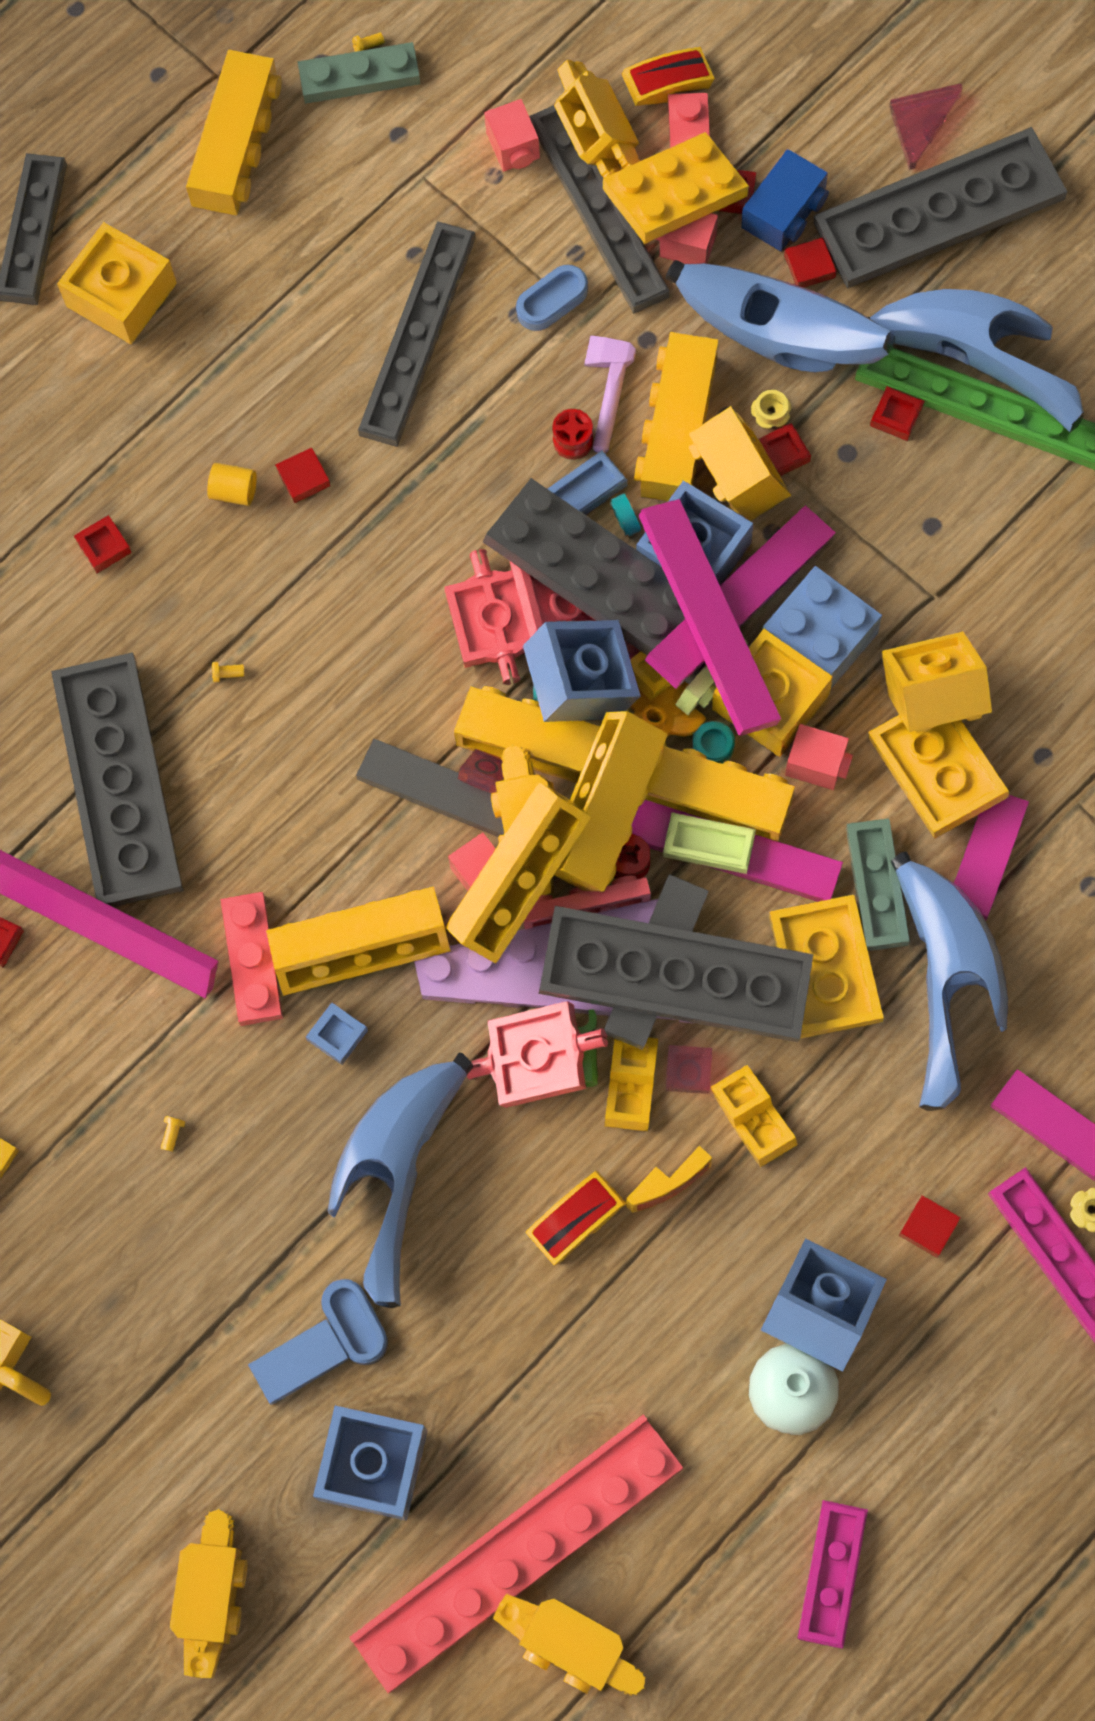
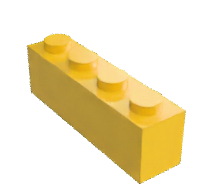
M233 50L227 51L186 184L192 207L237 216L241 202H247L251 190L249 175L252 167L257 168L261 157V144H259L262 133H268L271 124L272 99H278L281 91L282 78L280 75H277L274 58Z
M670 332L667 347L660 346L656 370L662 371L660 383H652L649 407L655 408L653 420L645 419L642 444H647L648 446L646 456H638L634 475V481L641 482V497L668 501L683 480L693 486L698 460H695L689 451V446L693 444L689 433L703 425L706 420L718 358V339Z
M628 711L605 713L570 798L571 801L588 813L591 819L554 876L584 891H605L606 886L615 876V864L621 849L628 842L632 834V822L638 807L642 805L647 797V785L653 770L662 760L664 754L663 746L668 736L666 732Z
M539 781L445 928L462 945L496 964L588 824L591 816L573 801Z
M434 886L266 930L274 969L283 996L451 952Z

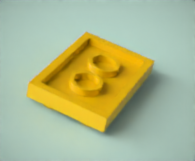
M706 132L603 178L604 192L644 244L747 197L749 187Z
M900 715L868 732L869 740L934 839L1009 797V790L962 720L933 726L930 731L917 733L916 731L909 732Z
M854 895L769 912V919L777 948L813 954L800 1039L883 1022L884 1017Z

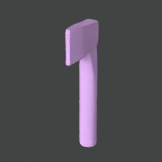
M590 336L584 365L589 367H610L593 443V450L599 453L603 450L607 453L609 451L626 367L634 362L636 349L630 342L607 337Z

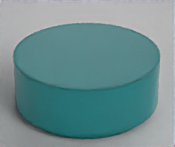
M625 493L611 499L610 504L625 536L630 537L642 531Z
M716 721L707 722L695 731L692 748L705 754L708 760L723 764L724 761H728L733 755L735 737L727 725Z

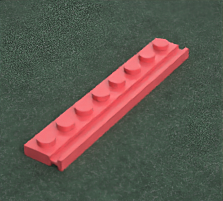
M643 1414L350 1636V1640L357 1647L387 1693L390 1694L492 1616L506 1594L517 1597L683 1470L682 1465Z

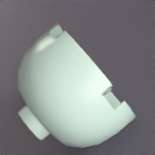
M787 1343L767 1351L757 1361L750 1375L749 1398L754 1413L767 1427L775 1431L778 1430L790 1435H802L817 1430L830 1418L838 1401L839 1381L834 1367Z

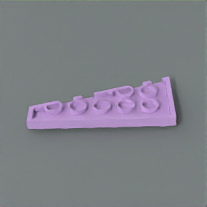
M658 899L596 914L649 923ZM551 923L530 929L518 930L496 964L462 944L450 946L451 952L414 961L422 998L425 1000L470 1004L481 1002L503 1004L504 1007L520 1008V1006L541 1008L568 1001L574 1004L575 1013L589 1014V1010L594 1009L596 1015L610 1016L613 1009L611 1007L538 994ZM659 1016L656 1017V1018H660V1019H670V1018L659 1017Z

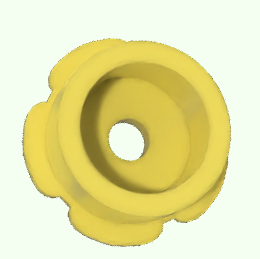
M764 391L752 403L751 414L756 417V423L764 429H771L774 426L781 428L790 419L791 403L780 391ZM773 408L775 413L770 414L767 410Z
M1090 1188L1087 1192L1079 1191L1073 1196L1070 1203L1072 1206L1070 1216L1079 1228L1095 1232V1213L1091 1214L1088 1212L1089 1206L1095 1207V1188Z

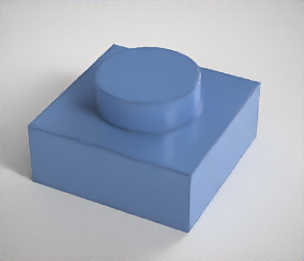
M331 1003L307 1034L306 1039L343 1065L368 1029L358 1020Z

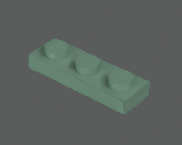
M413 42L298 61L305 104L420 84Z
M890 819L849 823L846 825V834L860 921L867 950L873 951L908 946L910 940L901 885L896 871L890 862L896 857Z

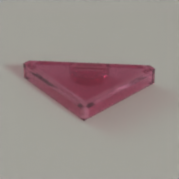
M961 83L890 100L889 108L909 170L916 168L922 154L937 135L957 99L961 97L963 89Z

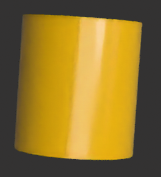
M214 463L208 479V498L250 506L255 495L257 472L255 469Z

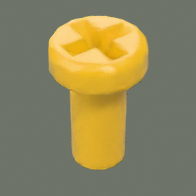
M381 32L364 38H360L358 35L352 38L355 52L385 43Z
M212 662V678L215 683L220 682V678L244 677L243 664L219 666L218 662Z
M165 1116L163 1122L167 1123L161 1149L173 1152L180 1127L185 1128L186 1122Z

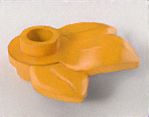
M685 681L677 689L670 685L652 700L639 689L641 697L630 706L635 716L666 732L668 736H690L706 721V717L696 709H693L687 715L675 705L689 685ZM648 719H653L658 722H651Z

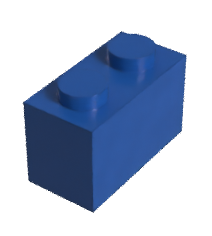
M787 149L743 207L741 228L782 252L790 240L796 242L801 236L807 224L806 218L812 210L818 212L829 195V191L826 190L828 172Z

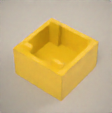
M103 222L57 283L67 308L131 345L177 284L169 259Z
M731 406L689 433L693 444L689 446V451L695 460L703 458L707 469L718 484L713 488L715 496L720 502L727 500L731 510L737 514L743 515L747 520L752 521L791 496L754 430Z
M763 629L750 645L749 650L781 720L775 726L747 735L778 757H781L795 739L799 724L806 725L830 695L833 676L766 629ZM716 688L713 692L712 710L733 724Z
M964 632L882 651L888 696L909 732L923 733L930 731L933 726L963 719L973 721L982 718L983 714L992 713L987 667Z

